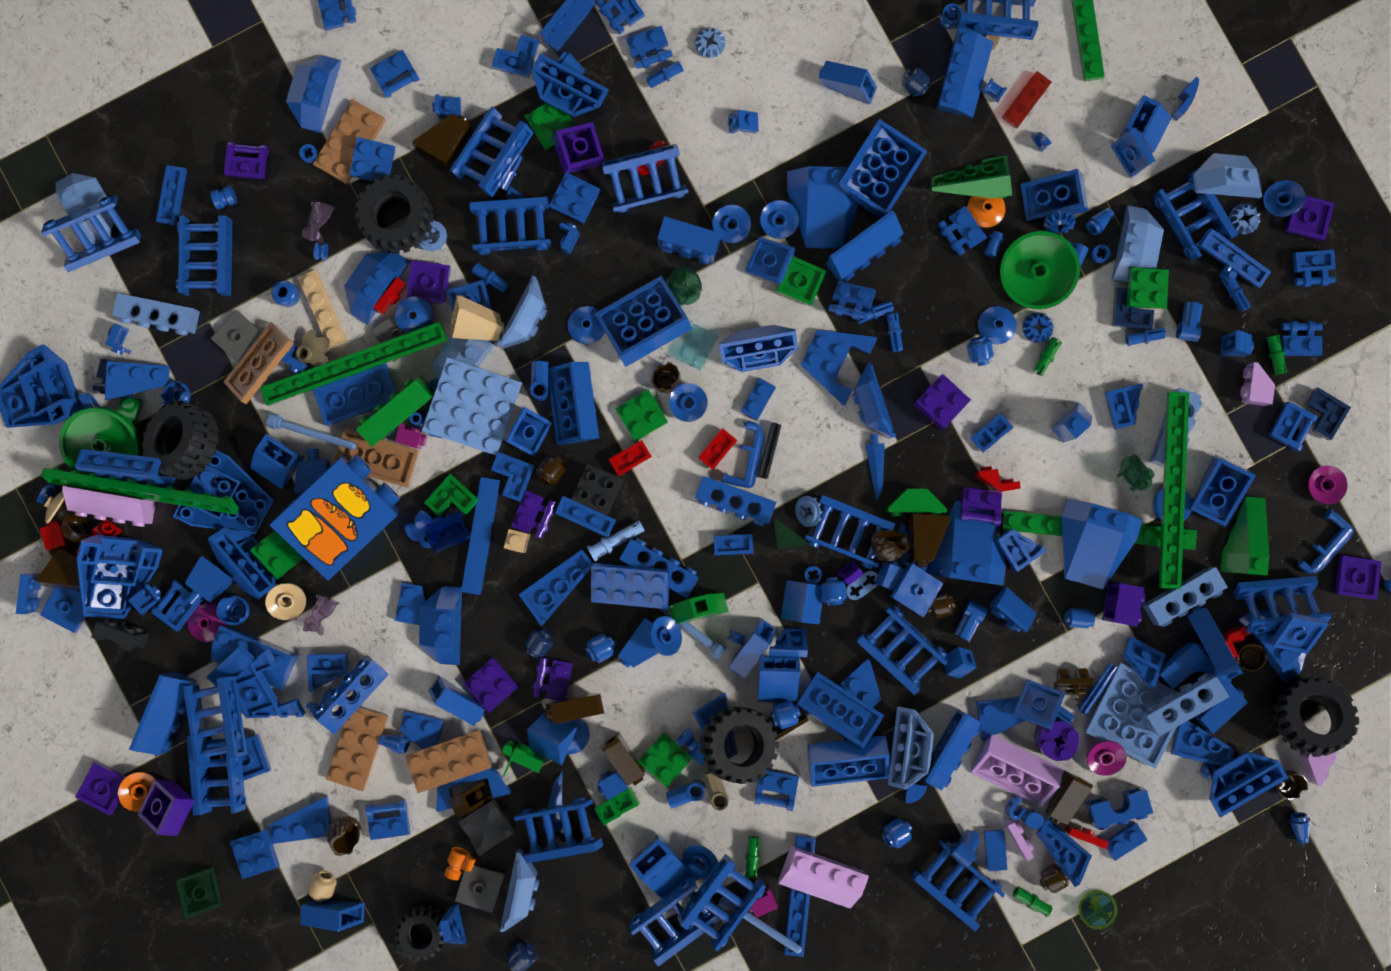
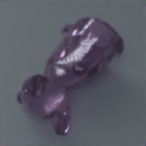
M311 202L312 210L308 218L309 225L303 229L302 237L309 241L319 242L322 245L323 237L319 229L326 223L335 208L325 203Z
M316 594L317 602L312 609L311 617L304 619L303 631L317 632L319 635H323L324 627L321 621L328 618L340 602L328 596Z

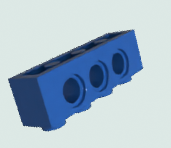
M705 476L702 477L695 499L699 500L698 504L709 507V504L717 506L716 510L727 513L728 510L735 513V517L743 520L749 517L753 519L752 523L764 526V523L769 524L776 505V501ZM715 490H719L722 493V499L719 501H714L711 498V493ZM738 497L740 499V506L732 507L729 503L730 498ZM750 503L758 505L759 510L756 514H751L748 511Z
M638 538L635 541L631 539L620 560L630 566L655 568L656 562L663 561L666 565V570H669V588L688 598L699 578L696 576L697 572L689 567L683 569L679 566L680 562L672 557L669 560L662 557L663 552L654 547L652 550L645 547L647 543ZM642 551L647 552L649 555V559L645 563L638 560V554ZM674 571H680L683 574L680 582L672 580L671 575Z
M367 655L357 662L356 668L351 673L344 676L342 683L337 688L331 690L328 698L315 708L312 715L321 725L335 734L389 674ZM363 675H367V678L364 681L359 682L360 678ZM349 690H353V693L346 697V693ZM340 705L338 710L332 712L334 706Z

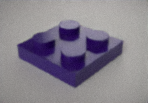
M1305 195L1303 206L1296 213L1289 215L1285 232L1324 241L1334 203Z
M412 260L406 298L420 297L430 303L446 305V290H448L451 266Z
M1339 556L1335 594L1377 600L1382 561Z
M494 657L463 683L488 713L519 687Z
M98 761L93 762L75 798L107 815H112L120 801L118 797L119 786L126 776Z

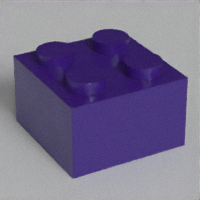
M593 122L558 130L552 137L563 174L596 167L604 161Z
M942 373L913 405L942 430L948 426L971 399Z
M1109 582L1102 620L1137 627L1142 618L1140 608L1141 603L1145 600L1144 587Z
M155 779L138 816L157 835L178 836L195 800L175 781Z

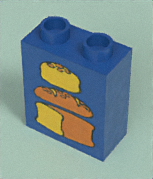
M342 454L283 509L270 524L281 537L328 581L398 515L399 508L395 506L400 500L398 494L385 482L377 488L367 478L372 469L356 454L350 460Z

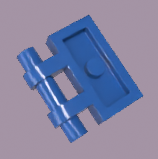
M318 0L326 31L344 27L343 19L348 18L349 23L356 22V9L353 7L351 0ZM340 2H344V4H345V9H344V10H341L340 4H339Z
M599 0L596 3L600 8V13L606 16L610 22L609 25L618 34L624 32V28L621 26L624 21L630 27L645 17V13L635 0H610L608 3ZM614 8H616V10L620 14L617 17H615L614 14L611 12V10Z
M662 26L626 38L632 58L634 59L639 56L641 60L635 61L637 69L642 67L648 68L650 64L659 61L662 63L667 58L673 57L671 49L662 50V48L668 46ZM650 52H657V54L649 57L646 56V54Z
M966 206L948 218L952 225L948 226L945 221L938 224L942 230L941 234L943 237L946 236L951 244L950 247L959 256L965 253L962 247L965 243L969 249H972L987 238ZM957 230L962 239L957 240L952 232Z
M1334 250L1295 252L1292 254L1294 273L1302 272V278H1295V286L1310 287L1315 284L1327 286L1330 283H1335L1336 277L1329 276L1328 271L1336 269ZM1319 271V277H1311V272Z
M838 281L833 301L839 303L838 305L830 304L829 311L835 312L836 315L840 316L842 314L852 316V319L859 320V318L866 320L868 312L862 311V309H871L876 291L875 289ZM846 304H847V305H852V306H856V307H855L854 309H852V308H848V307H845V306H846Z
M1290 321L1289 323L1281 324L1282 330H1288V336L1280 337L1282 352L1285 351L1283 356L1322 355V336H1314L1315 331L1323 329L1322 323H1315V321H1307L1306 323ZM1297 331H1305V336H1297Z

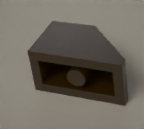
M488 778L448 800L456 817L470 813L492 799Z

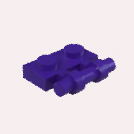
M525 491L511 527L529 534L532 527L537 528L535 536L542 539L544 532L548 530L547 524L550 517L554 515L556 502L549 500L546 507L542 506L543 497ZM542 511L544 514L540 523L535 520L538 512Z
M540 657L539 665H536V681L533 682L532 687L534 689L533 696L541 697L542 690H546V699L557 701L566 699L573 663L554 659L552 667L546 666L547 658ZM545 673H551L549 684L543 683Z

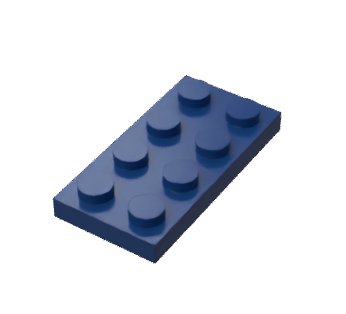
M387 364L313 389L325 426L370 412L380 403L385 405L390 401L388 397L396 391Z
M593 563L591 565V602L667 609L669 606V570Z
M818 672L797 703L800 709L861 749H864L884 717L883 714Z

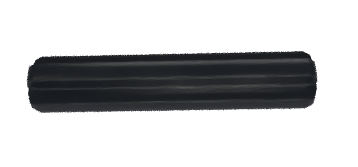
M772 423L758 473V477L762 479H768L781 430V425L778 423Z

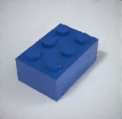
M664 216L658 235V247L666 253L671 254L672 251L679 253V256L682 258L690 259L693 257L702 264H713L719 247L721 233Z

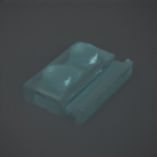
M693 324L676 359L701 371L718 339V335Z

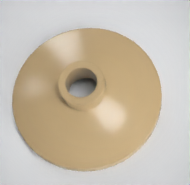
M63 491L54 498L50 496L44 504V507L47 508L45 523L48 524L64 501Z
M281 583L268 592L265 604L268 612L273 617L280 620H291L298 617L304 611L306 596L298 586L291 583ZM289 597L290 600L284 601L282 598Z

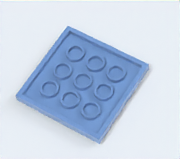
M447 356L422 431L497 455L522 382Z
M1118 662L1117 670L1107 684L1084 732L1101 741L1119 743L1125 749L1126 754L1156 769L1176 728L1159 737L1153 732L1142 713L1147 711L1146 708L1149 705L1159 704L1164 701L1163 698L1172 693L1175 695L1178 692L1159 682L1151 689L1134 669ZM1188 699L1181 701V708L1187 707ZM1164 710L1163 717H1169L1171 715V710Z

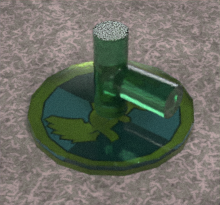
M1092 890L1081 898L1078 905V913L1086 926L1094 930H1102L1115 922L1118 907L1115 899L1109 893L1102 890Z

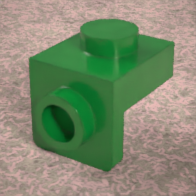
M123 397L117 409V412L124 415L134 425L135 429L140 428L138 417L143 407L142 399Z

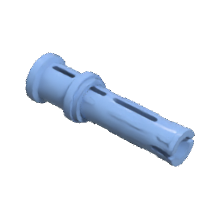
M638 520L613 536L601 538L600 542L593 546H587L596 562L602 555L612 553L613 548L644 532V529Z

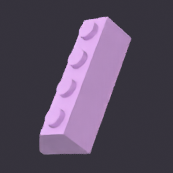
M63 486L62 491L67 510L75 511L74 515L87 517V514H93L94 519L106 520V517L113 518V522L125 523L127 520L132 521V525L144 527L145 523L152 524L156 501Z
M992 734L983 744L971 769V773L1036 805L1042 806L1060 787L1063 768Z
M791 845L778 884L851 909L862 896L869 876L861 869Z

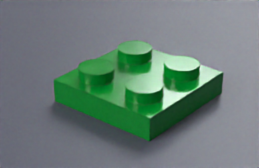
M548 103L525 116L545 150L554 146L552 137L556 131L575 127L569 114Z
M792 257L781 285H778L776 293L811 307L826 270Z
M1129 268L1127 307L1167 309L1169 270Z
M649 389L616 408L635 442L668 423Z
M275 530L250 550L276 580L304 558Z
M663 732L638 762L664 786L668 787L693 758L668 734Z

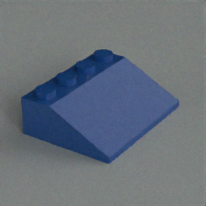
M879 119L838 185L864 209L881 219L890 212L927 153V150Z
M662 276L595 313L625 367L692 329L688 317Z

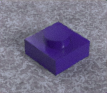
M852 560L837 571V574L848 586L864 574Z

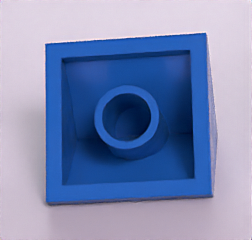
M523 406L504 441L535 456L552 422Z
M786 580L781 619L819 624L823 602L820 585Z
M543 713L527 729L529 748L562 765L577 728L566 722L551 724L549 720H546Z

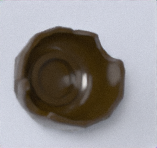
M667 362L665 365L657 366L652 373L651 382L656 390L662 393H669L679 386L681 375L676 365Z
M77 515L67 516L62 521L60 527L63 537L74 543H80L81 540L89 538L92 535L93 529L83 517Z
M1246 642L1237 648L1236 652L1239 657L1235 659L1243 670L1257 671L1265 665L1267 654L1261 645L1254 642Z
M1285 770L1288 778L1274 786L1275 792L1279 797L1286 800L1300 798L1301 792L1308 790V780L1298 772Z

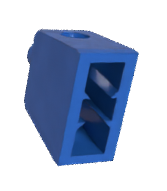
M307 449L308 460L297 462L294 493H302L331 465L329 460H320L319 449Z
M201 556L185 582L192 589L185 600L194 606L202 597L212 602L232 585L234 580Z

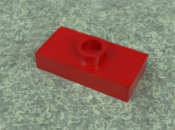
M397 277L373 308L384 315L391 305H395L399 301V295L407 285Z
M722 428L698 459L714 470L737 442V439Z
M643 440L610 458L609 461L617 475L621 476L652 458Z
M1066 824L1064 832L1069 836L1107 849L1109 842L1100 836L1094 835L1095 831L1083 827L1081 830Z

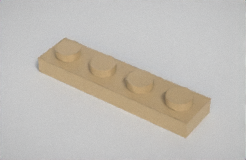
M314 270L298 277L323 337L330 339V348L348 341L318 271Z

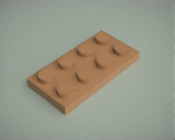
M352 99L313 165L348 185L352 179L350 170L357 137L374 141L385 124L386 119Z
M270 322L224 380V383L241 402L247 404L294 343L276 324Z
M344 429L341 438L354 442L356 448L351 450L339 446L334 461L342 454L349 460L356 454L372 469L368 476L409 488L420 451L385 440H380L371 447L358 432Z
M361 706L343 725L326 780L359 791L365 790L379 748V739L384 733L389 715Z
M480 730L405 756L417 794L492 768Z

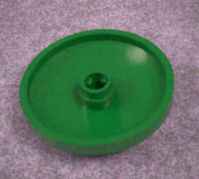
M1047 231L1031 232L1015 240L1006 250L1000 267L1001 281L1007 294L1016 303L1030 309H1047L1062 303L1075 289L1080 275V262L1073 246L1062 236Z
M88 407L76 412L66 420L59 435V449L63 460L72 471L89 476L95 473L80 471L75 468L81 449L140 456L141 441L134 425L121 413L106 407Z

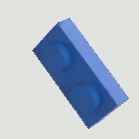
M759 378L740 412L757 421L776 386Z
M752 534L713 536L714 555L753 554Z
M1134 822L1108 838L1109 844L1106 850L1111 858L1116 861L1146 842L1147 838L1139 825Z

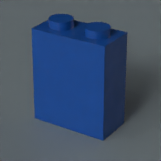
M760 656L757 685L758 702H785L789 700L792 703H797L800 657Z

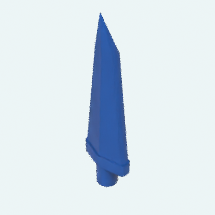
M878 434L870 435L871 444L865 445L877 502L883 491L885 443L879 444Z
M563 771L553 783L548 807L562 805ZM559 813L550 814L555 836L556 831L562 830Z

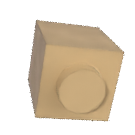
M509 529L504 548L526 553L530 534Z

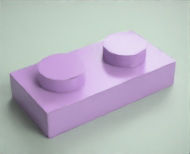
M1011 819L1003 822L1022 856L1027 861L1034 858L1031 852L1034 849L1028 839L1024 840L1022 836L1024 831L1018 822L1015 823Z

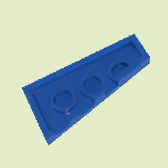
M583 549L519 594L541 626L591 569L593 563Z

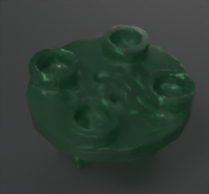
M682 266L675 269L666 282L681 306L697 302L703 291L699 275L689 267Z
M1136 454L1121 460L1119 473L1116 474L1118 478L1124 476L1126 481L1132 486L1130 488L1132 492L1136 489L1140 491L1149 489L1152 486V478L1155 476L1152 469L1147 468Z

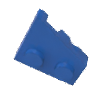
M1014 529L1007 530L995 539L1011 567L1016 572L1047 551L1044 547L1039 546Z
M348 653L307 654L309 692L349 672Z
M868 658L840 682L849 693L872 708L881 700L871 661Z
M405 711L400 731L423 750L438 744L444 719Z

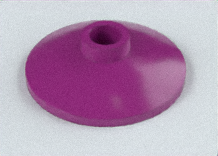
M1321 466L1315 469L1309 477V492L1316 501L1322 504L1337 503L1347 492L1348 482L1346 476L1340 469L1334 466ZM1323 482L1327 484L1325 489L1323 488Z
M212 603L200 604L187 620L188 630L197 640L203 642L213 641L219 627L227 625L217 617V605ZM203 619H205V620L207 621V625H206V626H203V625H202V620H203Z
M1114 741L1099 742L1087 754L1089 768L1094 773L1102 776H1109L1119 772L1127 761L1125 749Z

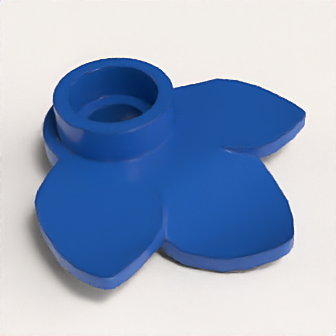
M420 510L415 517V524L405 525V531L411 540L419 541L425 548H432L438 543V535L444 529V521L442 517L432 520L428 513ZM426 535H430V536H431V541H430V542H426V540H425V536H426Z

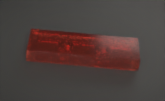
M1036 71L1002 116V119L1017 129L1052 81Z

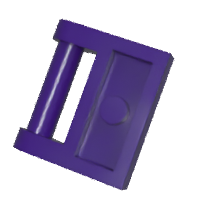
M228 142L224 175L227 177L265 180L266 161L269 153L268 145L248 146ZM236 152L259 154V157L249 158L234 155Z
M964 487L962 489L960 520L993 523L995 526H1000L1002 493ZM968 509L993 512V515L969 512Z

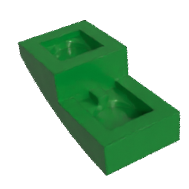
M630 786L618 795L599 804L594 809L603 825H606L619 818L625 812L637 807L640 802Z

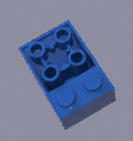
M660 834L637 853L629 863V866L641 880L661 899L676 889L685 879L693 876L695 881L698 880L697 876Z

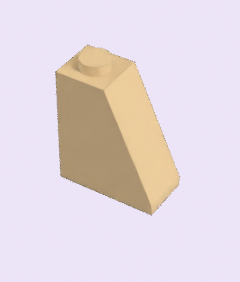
M457 295L450 323L452 338L499 341L500 334L504 332V322H501L500 314Z

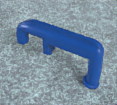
M747 420L744 426L748 430H753L754 436L751 447L739 446L741 450L750 451L744 479L733 477L725 472L720 482L743 488H752L756 481L764 443V434L758 423Z
M1331 508L1325 512L1324 518L1333 521L1340 529L1324 548L1316 543L1312 545V548L1320 555L1310 566L1304 560L1297 562V567L1307 574L1321 571L1353 535L1352 526Z

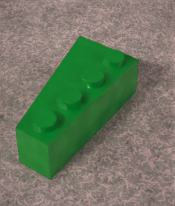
M419 375L415 380L410 378L403 384V390L400 392L396 390L388 397L390 401L385 405L380 403L373 409L375 413L371 417L366 415L358 422L360 426L356 430L371 447L434 396V392L422 375Z

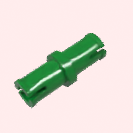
M1279 335L1266 337L1270 351L1268 356L1272 360L1274 375L1287 373L1283 356L1285 351L1282 352Z
M1055 337L1050 338L1048 345L1044 351H1041L1039 354L1040 358L1032 369L1034 373L1036 372L1039 376L1044 375L1050 362L1055 360L1054 356L1062 345L1061 341L1057 342L1059 339Z
M748 836V851L745 854V859L747 860L745 877L757 878L758 861L761 857L759 854L761 838L758 836Z
M1020 886L1014 889L1012 897L1026 904L1027 908L1035 909L1045 917L1051 914L1053 906L1039 899L1038 895L1030 894Z

